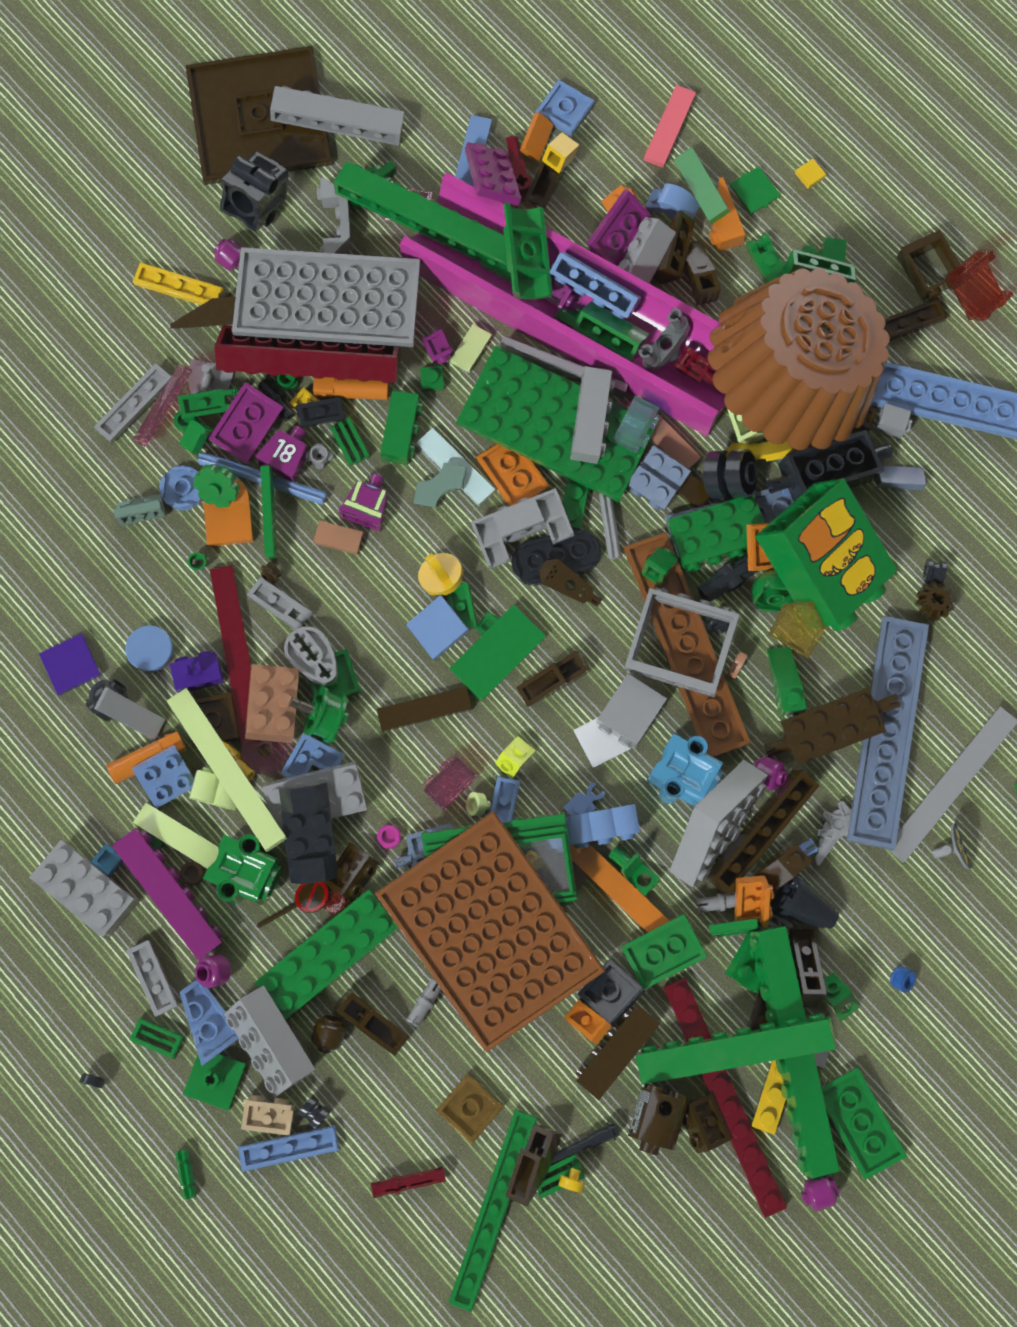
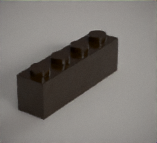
M635 1005L634 1008L631 1007L622 1016L624 1019L618 1027L614 1025L606 1034L609 1039L602 1046L599 1043L590 1055L593 1059L589 1064L583 1063L575 1073L578 1076L575 1081L598 1101L660 1025L656 1019L639 1005Z

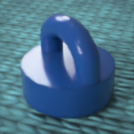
M904 966L895 968L890 977L891 986L903 993L909 992L916 982L915 972Z

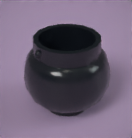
M104 679L97 682L91 688L89 699H86L85 703L92 713L108 722L113 720V718L95 710L94 707L104 688H108L129 699L126 694L127 688L116 679H111V681Z

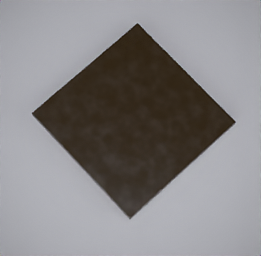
M313 46L185 65L204 185L221 183L222 178L231 170V166L238 156L247 158L254 151L274 160L288 172L333 165L326 131L271 121L270 108L275 86H286L293 90L310 91L321 95Z

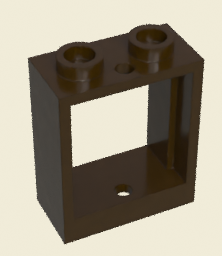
M941 230L903 246L897 255V259L922 301L929 297L934 299L948 288L949 290L957 288L962 284L961 281L966 274ZM934 249L950 278L928 287L912 259Z

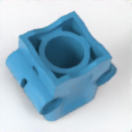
M673 733L663 750L662 760L655 765L647 779V782L660 788L659 797L662 802L673 804L680 798L695 807L717 786L724 772L720 770L723 762L706 753L708 745L704 738L694 736L686 741ZM690 747H695L699 754L693 753ZM667 787L674 788L677 795L670 794L667 791Z

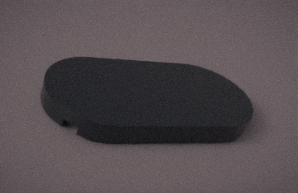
M572 529L573 537L555 544L552 543L550 535L521 543L513 553L511 561L512 571L516 578L524 584L531 586L542 585L539 576L540 567L544 561L559 559L574 573L582 575L593 570L598 564L601 555L600 543L593 534L591 535L583 529Z

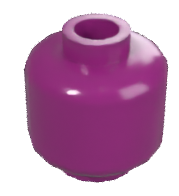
M223 238L213 251L215 261L228 271H233L236 268L239 269L240 251L243 246L233 238L226 240Z
M762 757L753 763V766L767 774L764 782L766 789L776 790L780 785L783 786L785 784L787 773L781 761L770 757Z
M219 954L201 958L195 968V977L199 984L205 988L221 986L227 983L231 976L229 961L226 957Z
M826 1175L805 1180L804 1191L800 1192L805 1206L810 1205L816 1212L835 1206L837 1198L840 1197L833 1178H828Z

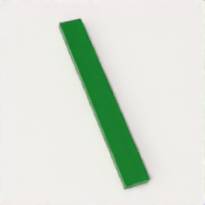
M517 1109L514 1110L448 1304L472 1312L510 1201L505 1195L520 1149L526 1148L532 1127L536 1125L538 1119L536 1116Z

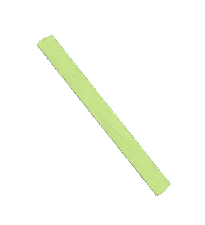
M187 688L168 699L167 703L265 851L268 852L286 840V836Z

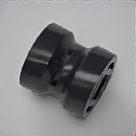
M312 1095L297 1114L301 1118H306L310 1126L316 1130L331 1113V1110L327 1106H322L319 1103V1099Z

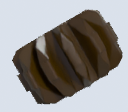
M931 582L930 586L927 584L921 587L922 591H918L916 594L919 600L915 602V605L922 607L918 614L925 612L926 619L929 620L933 616L935 621L940 620L941 617H948V611L954 610V606L951 603L955 601V597L949 596L952 589L944 590L945 583H941L939 586H937L936 582ZM937 599L938 602L934 604L932 600Z

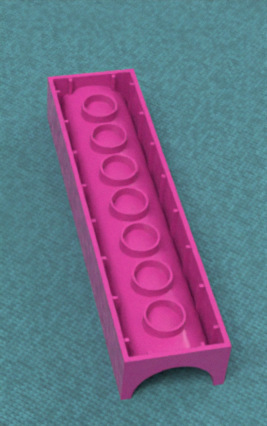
M446 172L442 178L441 189L436 202L449 210H455L462 216L470 220L474 219L481 225L489 229H495L504 235L503 228L506 227L504 204L500 201L478 196L473 186ZM545 227L550 270L560 252H567L642 297L630 318L624 317V319L649 333L645 344L652 346L671 323L667 317L668 313L672 315L670 310L677 308L682 312V315L687 318L690 324V331L680 346V355L676 360L668 361L658 371H648L644 367L639 354L630 362L574 330L573 326L557 318L556 314L560 308L544 298L536 300L514 298L512 284L481 268V263L419 233L412 239L404 236L401 240V257L420 259V277L578 365L612 371V378L628 384V393L635 397L640 395L649 405L708 437L726 407L724 401L725 394L704 380H701L698 384L672 366L684 352V346L691 348L708 360V353L714 348L710 341V332L719 326L720 323L551 229ZM573 291L572 294L575 297L571 305L564 308L575 311L576 308L582 310L593 301V298L588 295L582 296ZM607 306L604 307L605 309H607V310H609V311H611V312L613 311L612 309L608 308ZM672 345L666 346L664 350L671 348Z

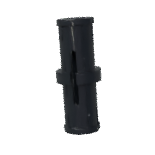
M270 378L261 381L258 388L267 397L284 407L280 414L283 420L289 421L292 419L296 411L289 405L284 393L274 386Z

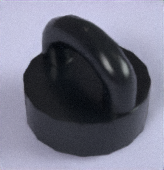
M714 618L707 623V629L711 632L719 630L723 634L729 628L728 622Z

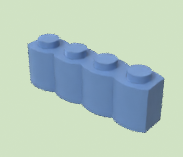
M635 804L566 817L569 843L574 845L575 849L589 847L588 842L598 840V845L611 843L612 837L621 836L622 840L636 838L635 833L640 832ZM562 838L544 840L546 850L551 849L552 853L564 851Z

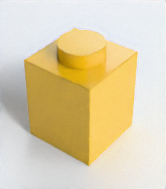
M561 132L548 144L542 161L560 173L573 161L579 144Z

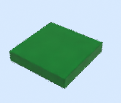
M348 649L334 653L337 662L338 678L333 685L323 686L309 680L313 697H315L321 687L328 688L329 693L337 696L344 694L347 698L361 693ZM320 667L323 677L330 678V672L328 673Z

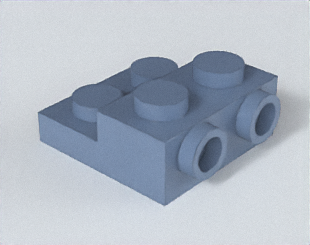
M654 445L628 483L631 487L629 491L639 498L642 495L648 498V504L656 510H660V508L665 510L692 470Z

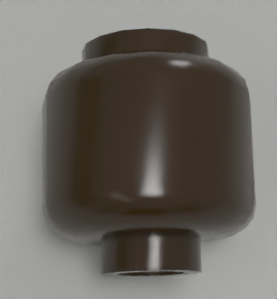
M324 1015L323 1018H319L315 1022L311 1036L312 1043L322 1053H331V1050L339 1049L342 1046L345 1035V1025L339 1017Z

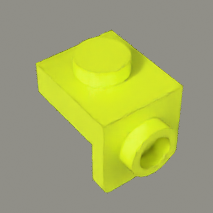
M517 736L504 749L495 764L504 773L513 778L536 750Z

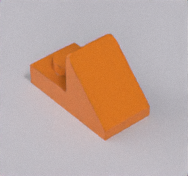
M580 1000L576 1002L564 1017L568 1023L596 1045L612 1027L605 1019Z

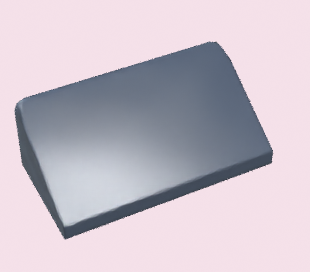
M883 466L884 471L877 477V488L923 490L926 486L923 468Z

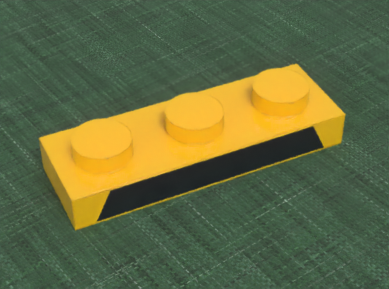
M776 1060L770 1063L751 1122L752 1127L773 1135L776 1133L786 1101L781 1090L783 1081L781 1074L777 1070Z

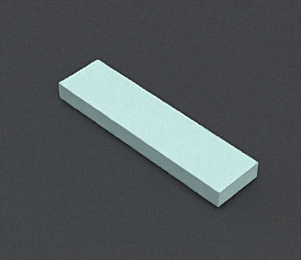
M433 428L416 442L417 446L440 469H442L443 463L467 467L463 491L478 506L482 505L495 492V488Z

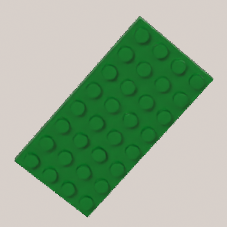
M496 345L456 421L457 425L616 502H620L657 425L656 422L612 401L610 414H606L605 421L609 422L607 435H603L602 443H606L604 457L600 456L597 464L571 460L580 386Z

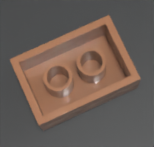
M252 664L245 739L292 743L296 709L290 707L289 702L292 697L297 699L299 668Z

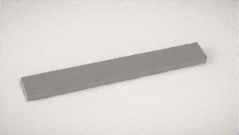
M1001 706L997 708L900 827L895 850H888L901 862H905L1015 727L1017 724L1016 718Z

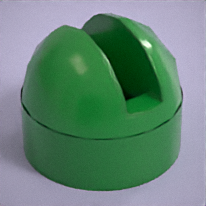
M194 552L188 557V565L193 570H203L207 565V558L202 553ZM193 559L204 560V563L193 564Z

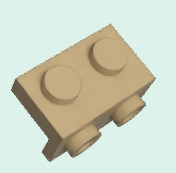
M250 1095V1099L243 1100L242 1130L291 1135L295 1105L289 1104V1099L275 1098L274 1102L265 1101V1096Z

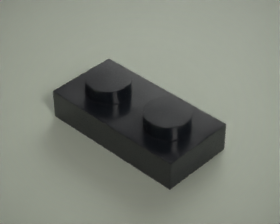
M340 397L295 406L301 428L345 419Z

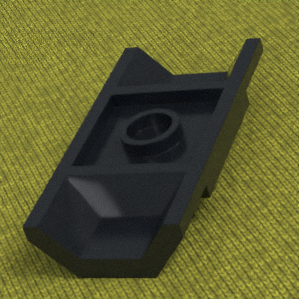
M327 782L312 786L279 788L284 835L287 838L285 845L290 882L309 884L337 878L338 868Z

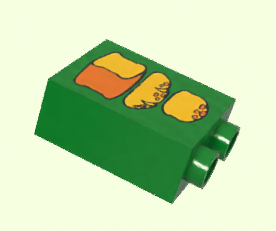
M844 478L814 483L755 535V538L809 627L831 626L833 631H841L851 626L858 618L855 611L862 604L871 603L883 596L887 590L884 583L898 571Z

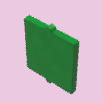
M759 166L747 174L743 173L742 177L729 185L750 215L763 207L767 208L768 204L781 196Z

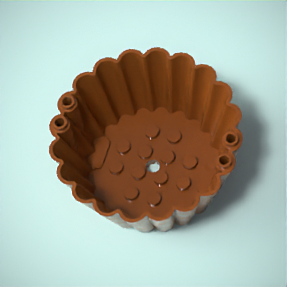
M816 268L811 272L806 269H798L737 297L732 306L720 312V325L710 332V341L714 348L708 353V362L716 370L713 375V384L717 390L726 394L724 401L727 409L736 415H742V422L747 429L752 432L763 431L765 438L773 444H783L787 441L789 446L796 450H805L810 444L818 449H826L832 444L833 440H847L853 428L860 427L864 423L889 358L887 347L890 337L887 331L884 330L885 318L876 311V303L871 297L863 295L862 288L858 284L847 283V280L841 274L832 273L829 275L828 272L821 268ZM821 326L826 327L830 334L826 336Z

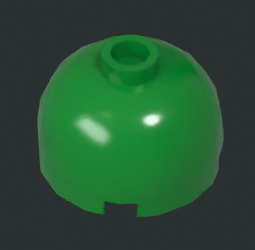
M775 569L768 570L755 579L752 587L753 604H756L758 610L778 612L781 611L780 607L787 605L790 608L795 605L794 600Z

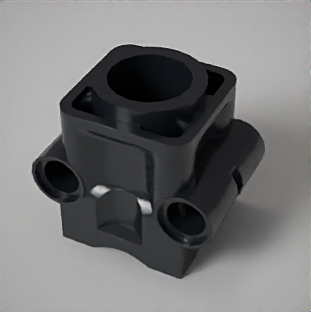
M254 151L247 158L238 156L234 160L231 170L221 180L223 194L220 201V211L228 216L239 219L246 227L255 232L262 226L268 227L275 217L276 209L287 198L288 171L274 160L265 157L257 151Z

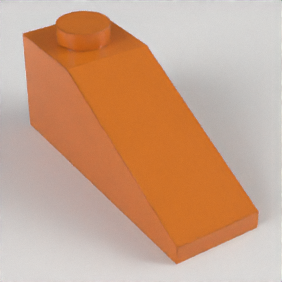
M723 177L719 178L717 190L730 213L713 223L709 233L712 245L716 246L718 252L742 245L746 235Z

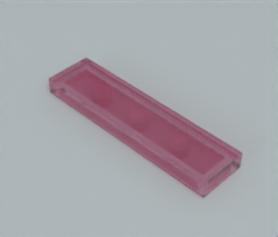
M180 364L177 366L132 441L141 446H147L192 372L190 368Z

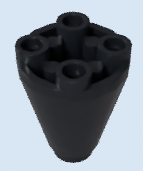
M797 874L779 887L775 898L770 902L775 916L820 928L832 929L839 918V913L835 911V908L800 874Z

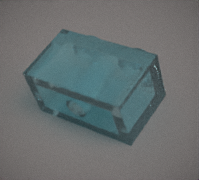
M635 395L614 436L613 442L635 453L638 452L640 446L645 448L650 438L647 432L650 427L655 428L660 418L656 415L660 407Z

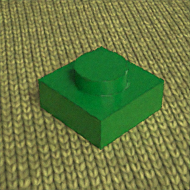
M442 366L420 368L422 392L444 390Z

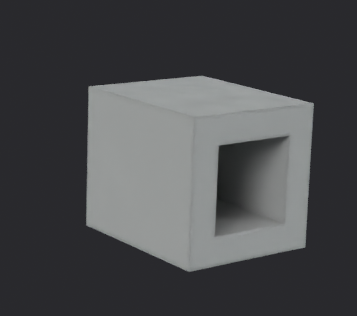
M885 403L880 411L874 431L900 439L905 432L908 433L912 424V420L909 419L911 411Z

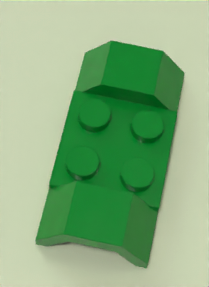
M505 203L506 227L503 230L508 272L511 273L514 298L536 300L553 296L543 207L523 210L511 208L510 203Z

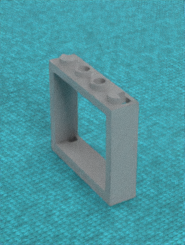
M649 588L625 664V670L715 697L740 614H737L735 610L729 609L730 607L723 606L722 609L713 607L714 604L706 600L696 602L685 594L678 593L676 596L669 594V590L664 588ZM655 601L730 623L712 683L636 661Z

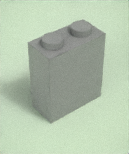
M627 674L598 717L596 723L599 725L598 728L605 734L610 735L612 733L619 738L618 742L623 746L636 748L667 698L635 677Z

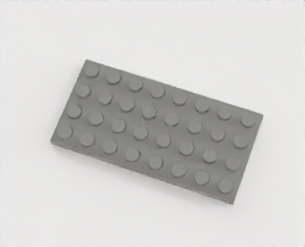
M241 247L232 333L239 336L413 347L420 259Z

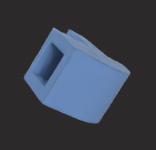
M665 183L663 189H652L645 208L649 213L666 212L672 220L676 213L681 210L691 219H694L699 203L684 188Z

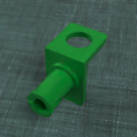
M616 846L610 852L609 858L622 867L621 872L623 876L642 895L646 896L659 883L660 878L643 864L641 857L637 853L630 857L620 846ZM642 874H647L651 877L650 884L645 887L638 884V878Z

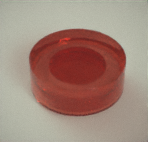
M330 891L328 901L323 908L330 915L337 916L347 908L348 900L337 891Z

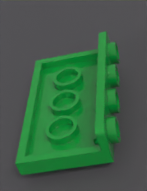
M754 494L751 497L736 498L667 520L681 561L682 571L688 570V572L697 571L702 568V565L710 564V566L717 565L728 557L732 559L742 557L744 552H747V525L765 524Z

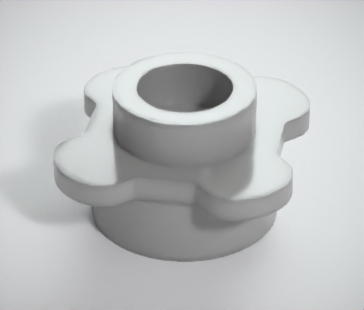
M317 443L311 448L310 452H307L306 459L312 461L316 469H323L324 464L333 459V454L331 451H327L322 443Z

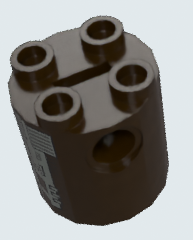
M644 1084V1088L641 1087L628 1136L640 1140L639 1150L658 1156L660 1147L675 1151L688 1104L686 1101L687 1096L670 1090L667 1091L666 1095L663 1094V1088ZM663 1101L664 1107L659 1111V1105Z

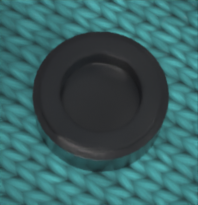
M83 1073L79 1082L103 1089L105 1079Z

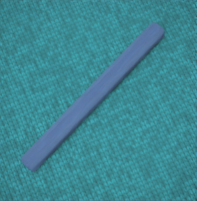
M201 452L198 457L200 465L215 464L218 467L226 466L233 471L234 476L261 485L260 470L205 452ZM274 475L275 490L321 505L324 504L327 497L326 492Z

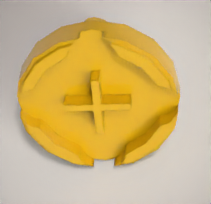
M431 553L424 558L425 562L421 565L418 572V580L425 592L432 596H445L454 592L460 586L464 569L455 556L448 553L435 555Z

